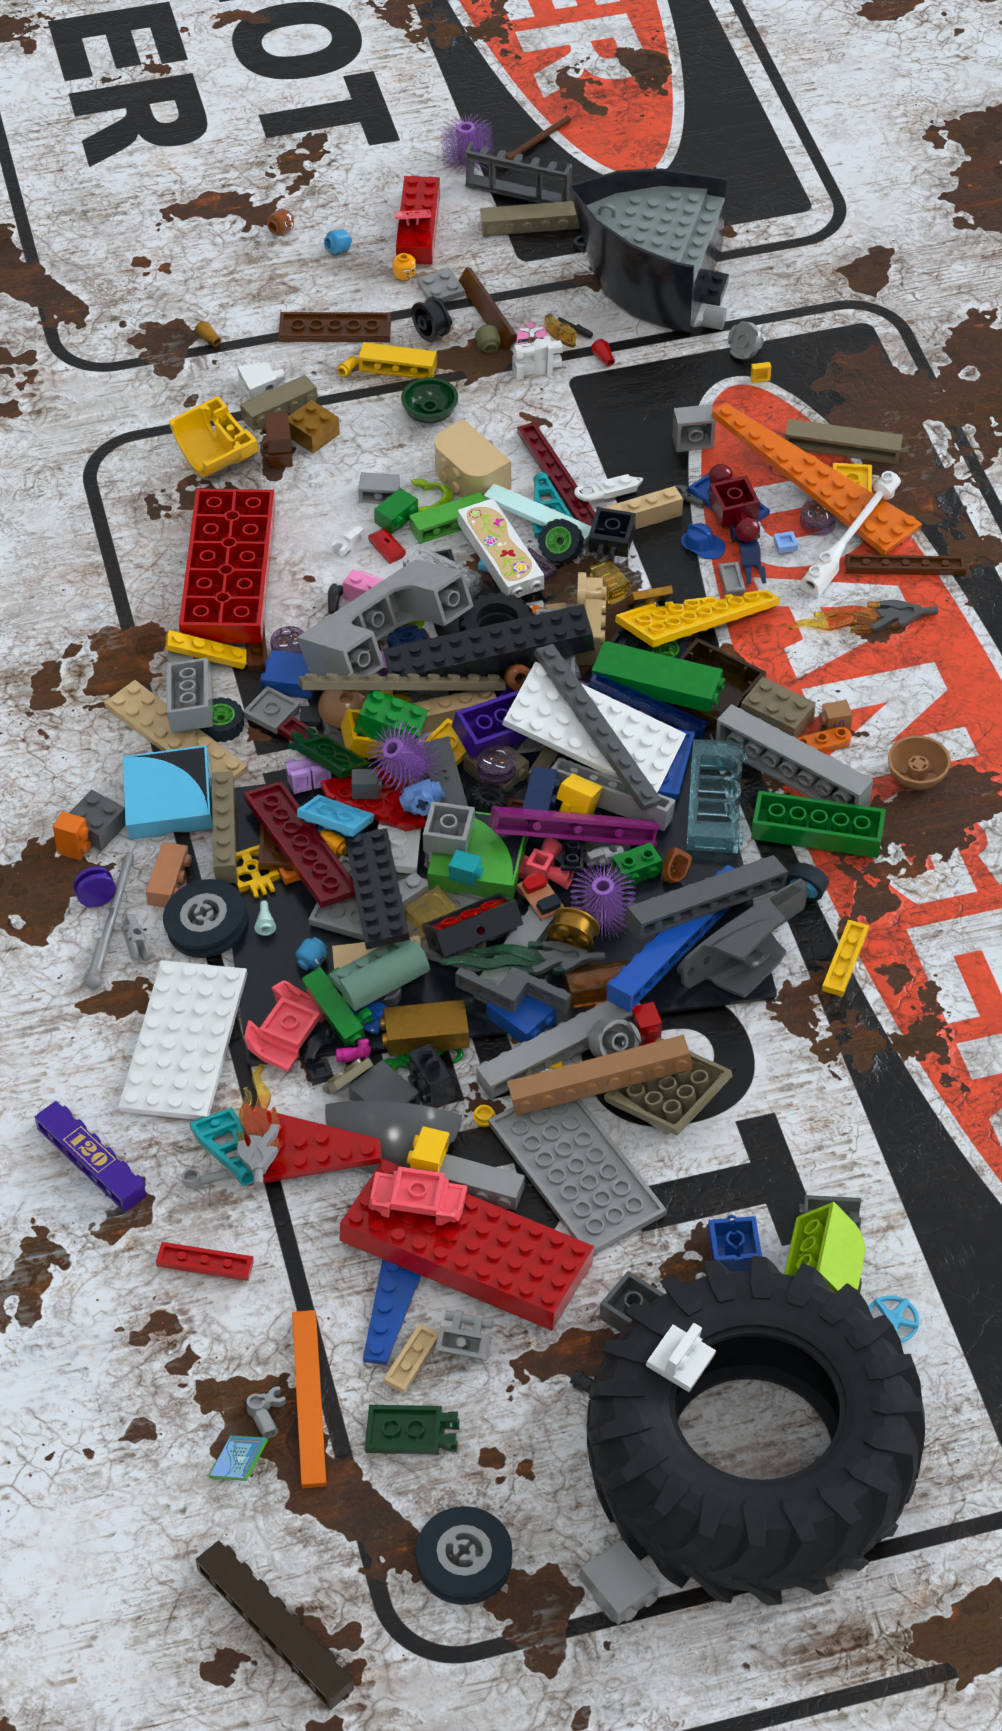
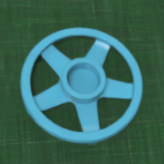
M891 1295L875 1298L868 1306L870 1312L877 1306L880 1312L885 1314L891 1321L897 1333L900 1326L913 1328L908 1336L900 1339L901 1343L912 1338L917 1332L919 1315L916 1308L907 1298L904 1299ZM897 1301L900 1303L894 1310H890L882 1302ZM906 1307L912 1311L915 1322L902 1317Z

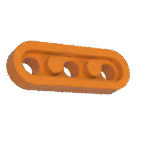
M836 727L797 737V739L825 753L847 747L851 743L852 734L845 727Z

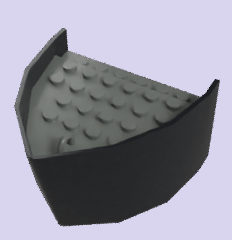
M664 168L617 170L569 186L590 267L601 289L608 298L633 317L686 333L692 332L702 303L716 306L721 305L729 282V274L715 272L714 269L723 245L727 178Z

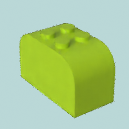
M835 1202L796 1217L784 1274L795 1276L801 1263L815 1267L823 1276L829 1288L836 1293L846 1283L858 1290L865 1257V1243L857 1225Z

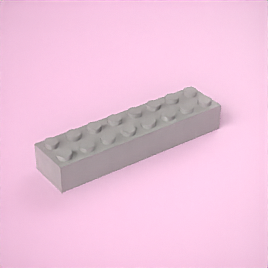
M732 704L717 719L715 747L809 798L870 807L873 779L852 769L850 766L835 760L813 746L803 743L796 737L788 735L777 727L771 726L760 718Z

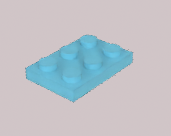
M317 795L297 810V817L304 819L308 823H316L325 829L335 830L345 836L352 837L370 825L374 820V814L321 795Z

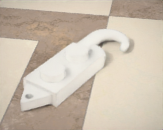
M626 474L596 482L592 487L593 493L591 494L580 493L579 491L583 486L576 487L574 494L578 499L586 502L599 499L605 500L636 492L639 485L643 482V478L632 477Z

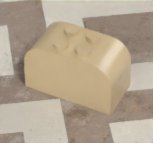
M464 419L445 428L436 435L434 439L435 472L441 482L446 483L455 494L457 493L463 498L481 492L484 496L493 484L511 490V461Z

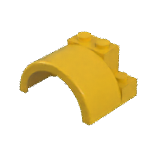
M219 396L169 420L172 433L182 454L193 470L203 478H207L234 463L238 464L259 451L257 440L247 429L244 430L229 413L228 406ZM210 421L214 422L216 430L215 432L211 426Z

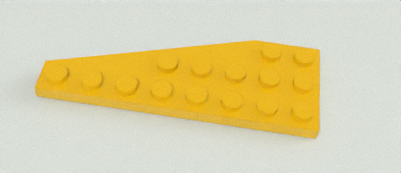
M768 590L745 592L741 597L729 594L725 595L724 599H716L715 596L688 599L684 601V604L665 602V606L656 607L655 604H648L617 614L615 622L649 644V646L658 647L661 644L673 642L676 639L691 636L694 633L706 631L709 628L778 606L780 598Z

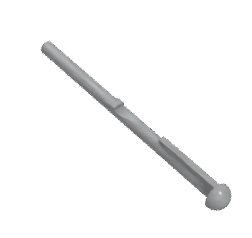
M129 851L125 853L116 885V892L108 908L109 915L103 934L97 940L89 971L85 978L86 985L91 989H97L102 984V980L99 978L134 857V854Z

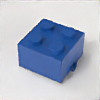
M729 1215L725 1219L709 1220L707 1236L711 1260L717 1259L732 1272L751 1270L752 1256H762L756 1216L736 1218V1215Z

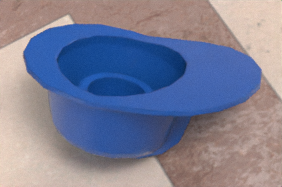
M690 523L686 533L681 537L682 546L702 558L717 559L725 552L724 542L715 536L706 524Z

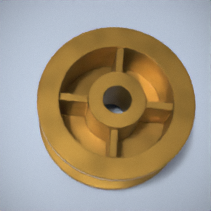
M563 907L557 909L553 915L554 923L547 930L549 941L567 943L580 949H586L587 952L592 950L594 945L593 937L597 936L600 931L598 922L588 913L576 908Z

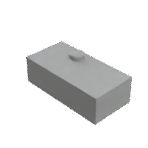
M208 657L167 664V716L172 733L213 726L212 674Z

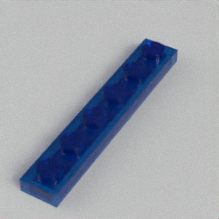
M594 672L588 684L589 688L610 696L619 702L628 704L635 710L646 712L652 718L662 719L672 727H680L686 731L695 732V736L702 737L708 725L707 721Z

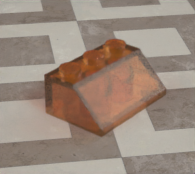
M619 960L576 968L566 974L561 971L565 990L571 994L570 1008L608 1001L606 1000L608 993L606 987L609 980L615 978L624 965L627 966L630 962Z

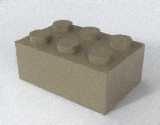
M764 677L759 680L741 702V709L796 738L800 737L814 720L816 702Z

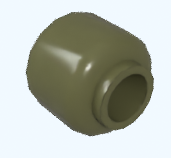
M483 325L475 333V339L480 351L493 353L499 348L501 340L498 329L495 326Z

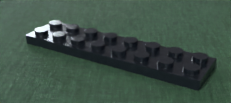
M387 828L356 834L353 837H345L366 950L410 940Z

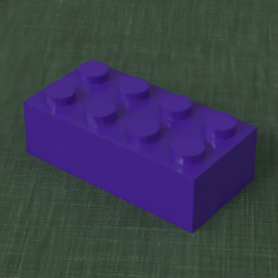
M520 690L456 711L452 728L470 758L529 739V737L502 725Z

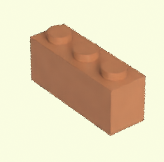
M162 842L146 889L148 905L165 908L169 899L180 889V885L185 883L186 867H190L192 856L188 853L187 845Z

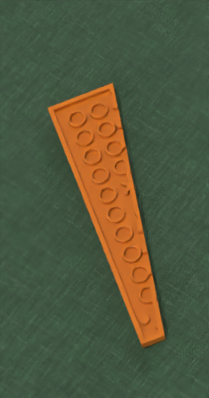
M724 403L713 410L712 418L848 528L875 495L821 462L814 455L808 454L729 404ZM881 499L855 533L880 554L886 555L920 530L922 523L916 520L915 517L906 514Z

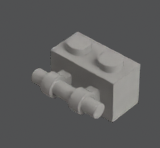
M459 1310L455 1312L446 1311L444 1320L452 1321V1327L440 1326L435 1350L487 1361L492 1337L481 1334L483 1328L492 1329L493 1319L485 1318L484 1315L480 1314L476 1316L464 1314V1311ZM462 1323L473 1325V1331L460 1330Z

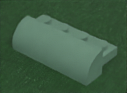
M407 940L381 946L330 973L329 977L330 981L342 992L344 1001L356 1011L429 972L430 966L419 943L416 940Z

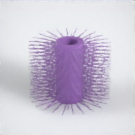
M465 115V122H459L460 124L458 125L456 123L452 127L453 129L448 128L446 129L447 131L442 132L447 137H442V134L440 135L442 138L440 143L447 147V149H444L443 146L441 147V150H443L441 155L444 156L442 161H445L444 158L447 157L448 161L451 159L454 161L451 162L452 166L453 163L456 165L457 160L460 161L459 164L465 165L464 152L470 141L474 142V152L479 153L483 146L489 147V150L492 149L490 145H487L488 141L489 144L491 142L487 138V136L490 137V134H488L490 129L483 124V121L482 125L485 127L481 126V122L475 126L480 119L472 123L473 120L466 122Z
M401 722L397 735L398 739L395 737V731L393 733L394 738L391 736L390 739L386 740L380 736L386 743H381L379 749L383 748V750H380L383 753L375 755H383L377 760L383 761L377 767L381 765L384 767L381 768L378 774L385 770L384 776L390 773L385 784L390 778L395 776L390 787L399 779L398 786L404 780V788L408 779L409 786L411 785L412 778L414 784L416 783V777V780L422 776L428 779L423 772L425 769L430 770L434 768H426L427 766L441 764H426V761L431 763L429 762L431 760H428V758H432L430 756L434 755H426L434 747L426 751L430 743L424 747L425 740L419 743L423 733L414 739L419 729L410 736L412 728L406 735L405 728L400 736Z
M604 860L603 877L601 869L597 876L598 869L597 872H593V874H596L594 877L588 874L594 881H591L586 876L584 877L591 883H586L584 880H579V878L577 880L576 878V881L583 882L588 886H580V884L578 886L575 883L571 886L582 887L586 890L579 891L574 889V891L571 890L570 892L585 894L582 896H577L576 894L574 896L576 900L571 902L574 905L583 903L585 904L584 906L571 907L585 909L584 912L591 915L602 925V931L604 923L606 936L608 924L607 931L611 928L612 924L619 928L612 919L618 924L621 922L615 918L625 921L624 918L618 916L626 915L622 911L627 909L621 906L627 905L628 907L636 904L632 902V900L635 901V897H622L625 894L636 895L634 891L625 893L624 891L621 892V890L627 888L636 889V887H631L630 885L629 887H621V885L630 883L632 880L616 884L617 880L613 882V878L611 880L612 874L610 876L606 873L607 877H605ZM580 897V898H583V899H585V900L579 901V900H577V898ZM627 899H628V901L630 900V902L627 903V904L621 902V901L627 900Z

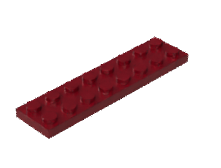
M282 781L243 793V799L321 908L356 897L353 878L315 826L297 817V810L300 806Z

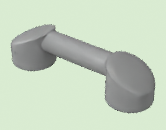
M232 1156V1157H230L229 1159L232 1160V1159L237 1158V1157H239V1156ZM189 1168L181 1174L183 1184L190 1189H199L204 1184L225 1178L236 1179V1176L228 1169L200 1176V1172L197 1169Z

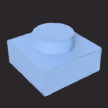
M793 531L774 534V542L778 553L798 551V543Z

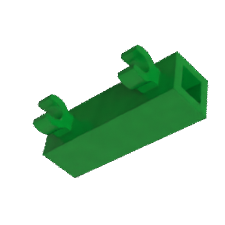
M321 967L303 977L304 989L331 1027L336 1030L338 1037L345 1047L357 1045V1040L365 1037L363 1025L373 1021L372 1013L368 1007L355 1016L334 987V984L330 981L329 974L326 975ZM337 967V968H335L334 970H332L330 973H332V972H334V971H336V970H338V969H340V968Z

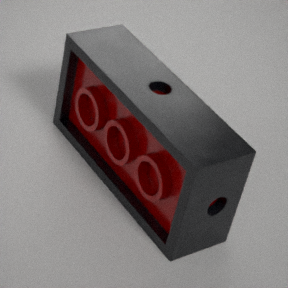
M499 892L422 924V928L429 949L443 957L450 958L456 956L458 951L477 947V943L492 941L498 937L497 935L504 932L511 933L516 931L518 926L523 925V921L516 900Z

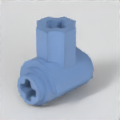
M429 778L405 787L404 792L399 796V800L404 812L409 811L413 815L421 814V816H425L429 813L431 802L442 801L445 794L440 782H431Z

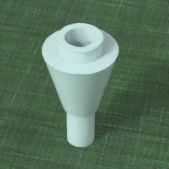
M267 901L260 902V912L254 927L255 931L263 936L270 935L276 930V924L269 911Z

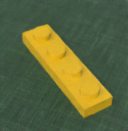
M171 630L167 632L165 648L167 651L199 659L208 657V661L239 669H244L246 665V649Z
M852 920L847 921L822 985V991L841 997L844 996L868 934L869 925Z

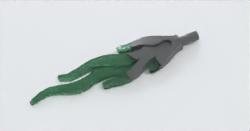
M529 941L528 947L515 944H501L482 949L470 948L469 954L476 957L501 956L487 959L462 955L452 956L443 960L441 966L463 964L486 971L502 967H514L526 971L531 976L540 975L553 969L552 975H562L582 965H586L588 961H604L605 953H587L586 949H580L558 941Z

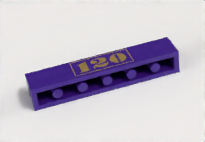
M55 1101L34 1116L37 1130L124 1213L146 1197V1183L139 1175L135 1176L125 1161H119L114 1151L110 1147L106 1148L101 1144L99 1137L95 1133L91 1134L80 1119L76 1120L65 1105L62 1107Z

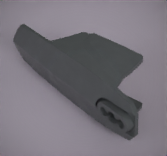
M800 878L785 886L727 923L699 944L678 965L677 973L681 975V983L691 988L703 980H710L715 986L741 997L748 996L780 964L786 955V950L771 932L804 909L807 898L806 882Z

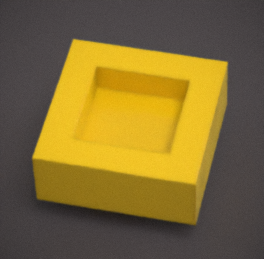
M770 362L751 364L750 379L752 383L770 381L772 368Z

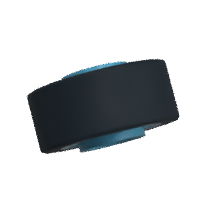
M793 864L787 875L786 886L801 878L807 885L806 899L810 901L821 899L829 884L826 874L811 864Z

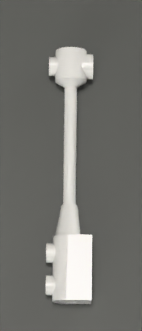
M885 471L874 485L875 495L842 538L828 550L823 551L813 566L809 568V571L801 580V590L819 598L839 572V560L845 545L881 499L888 500L894 497L895 490L901 483L897 474L892 471Z

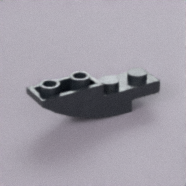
M563 839L561 871L583 872L585 841Z

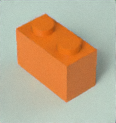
M62 811L53 825L57 853L81 861L84 854H87L91 847L86 819Z

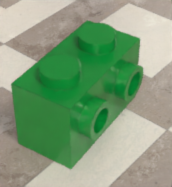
M398 489L374 509L375 523L393 534L409 521V515L418 512V499L403 489Z
M651 842L612 856V871L614 869L615 871L617 870L614 875L619 874L617 879H620L623 875L627 876V878L619 882L623 881L625 883L626 880H632L630 883L621 885L623 888L629 885H636L641 881L655 878L662 874V859Z

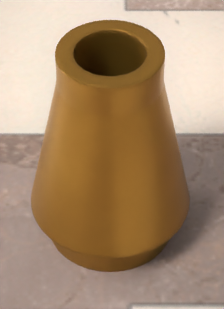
M200 321L195 326L194 332L197 337L208 342L213 347L220 344L221 338L209 322Z

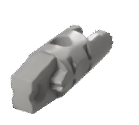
M612 844L595 848L586 853L584 862L587 866L600 865V863L601 866H604V860L605 865L612 864V856L628 851L632 848V845Z
M126 914L122 931L131 959L136 961L139 955L138 952H141L143 960L149 961L151 953L143 929L138 924L134 914Z

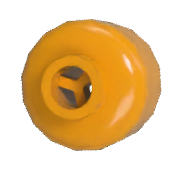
M407 253L395 256L392 260L393 275L401 281H408L416 274L415 258Z

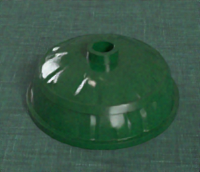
M434 377L421 378L409 383L404 388L401 394V402L408 415L414 420L429 424L438 423L453 413L458 403V392L446 380Z

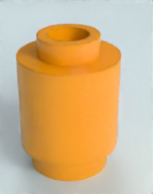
M324 829L320 832V835L337 858L347 854L344 837L332 830L327 831Z

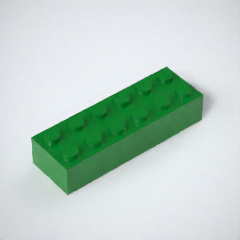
M758 791L751 839L879 858L886 809Z

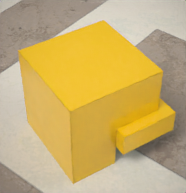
M572 773L560 785L556 799L563 801L559 812L594 815L603 786Z

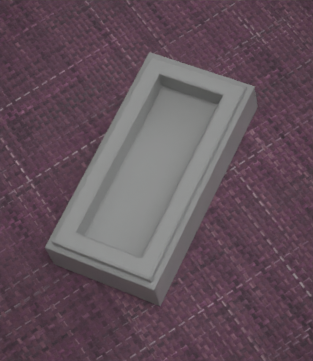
M738 562L718 564L725 595L743 596L746 588Z

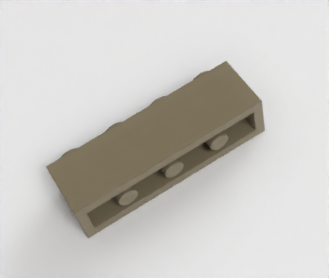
M303 375L240 404L241 418L255 431L262 427V422H265V414L288 412V415H290L310 400L318 402L317 387L306 375Z

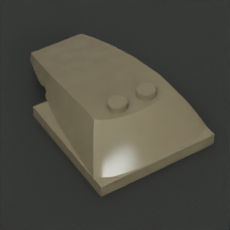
M659 1037L655 1042L661 1041V1040H664V1039H662V1038ZM690 1052L693 1069L608 1091L604 1098L605 1102L644 1120L666 1134L672 1133L678 1136L732 1077V1072L726 1067Z

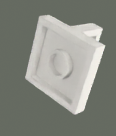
M693 1323L687 1333L672 1325L648 1359L646 1366L690 1392L714 1357L716 1350L702 1342L703 1339L700 1338L702 1327Z

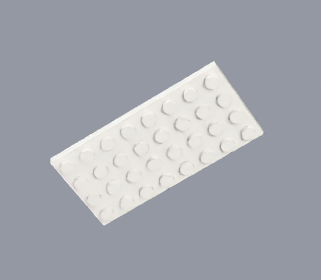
M535 662L502 725L599 772L620 779L541 664ZM582 684L658 793L686 733Z
M161 960L118 1106L120 1112L199 1120L210 1115L248 974L247 969Z

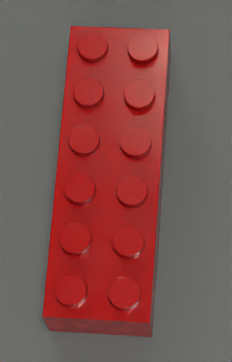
M404 176L400 211L430 210L431 218H419V225H416V218L409 219V226H407L406 219H399L396 256L401 253H407L415 258L416 264L433 265L440 201V177Z

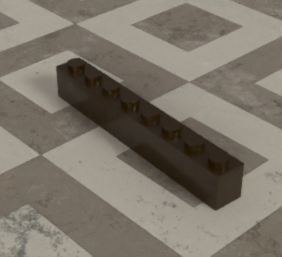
M218 1540L195 1559L197 1571L317 1697L332 1710L354 1690V1676L351 1671L345 1666L341 1667L336 1662L335 1655L328 1648L324 1650L320 1646L317 1636L312 1631L307 1632L302 1627L303 1623L294 1613L291 1615L286 1610L284 1602L278 1596L274 1598L269 1593L270 1590L267 1584L262 1579L257 1580L252 1575L253 1571L245 1562L240 1563L236 1558L234 1550L229 1545L224 1546Z

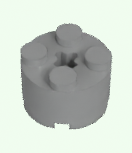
M606 1017L597 1021L587 1034L590 1050L596 1058L635 1048L641 1043L639 1030L633 1023L614 1017Z

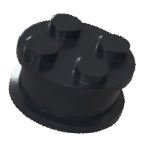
M431 296L424 303L417 302L412 306L413 324L424 340L432 342L438 335L445 336L450 332L453 321L441 298Z

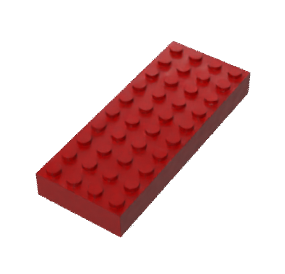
M196 489L179 619L180 633L219 643H262L276 508L274 490Z
M383 1159L341 1220L339 1241L552 1331L592 1265L594 1246L469 1194H466L463 1213L459 1221L454 1223L447 1222L444 1225H436V1216L391 1210L389 1218L384 1217L378 1211L368 1208L375 1173L393 1174L394 1171H398V1167L402 1166Z

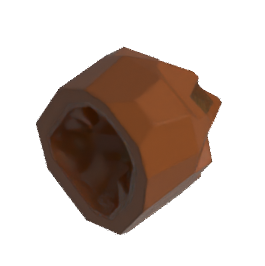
M669 848L662 866L664 881L668 883L681 881L686 876L691 865L692 856L681 849Z

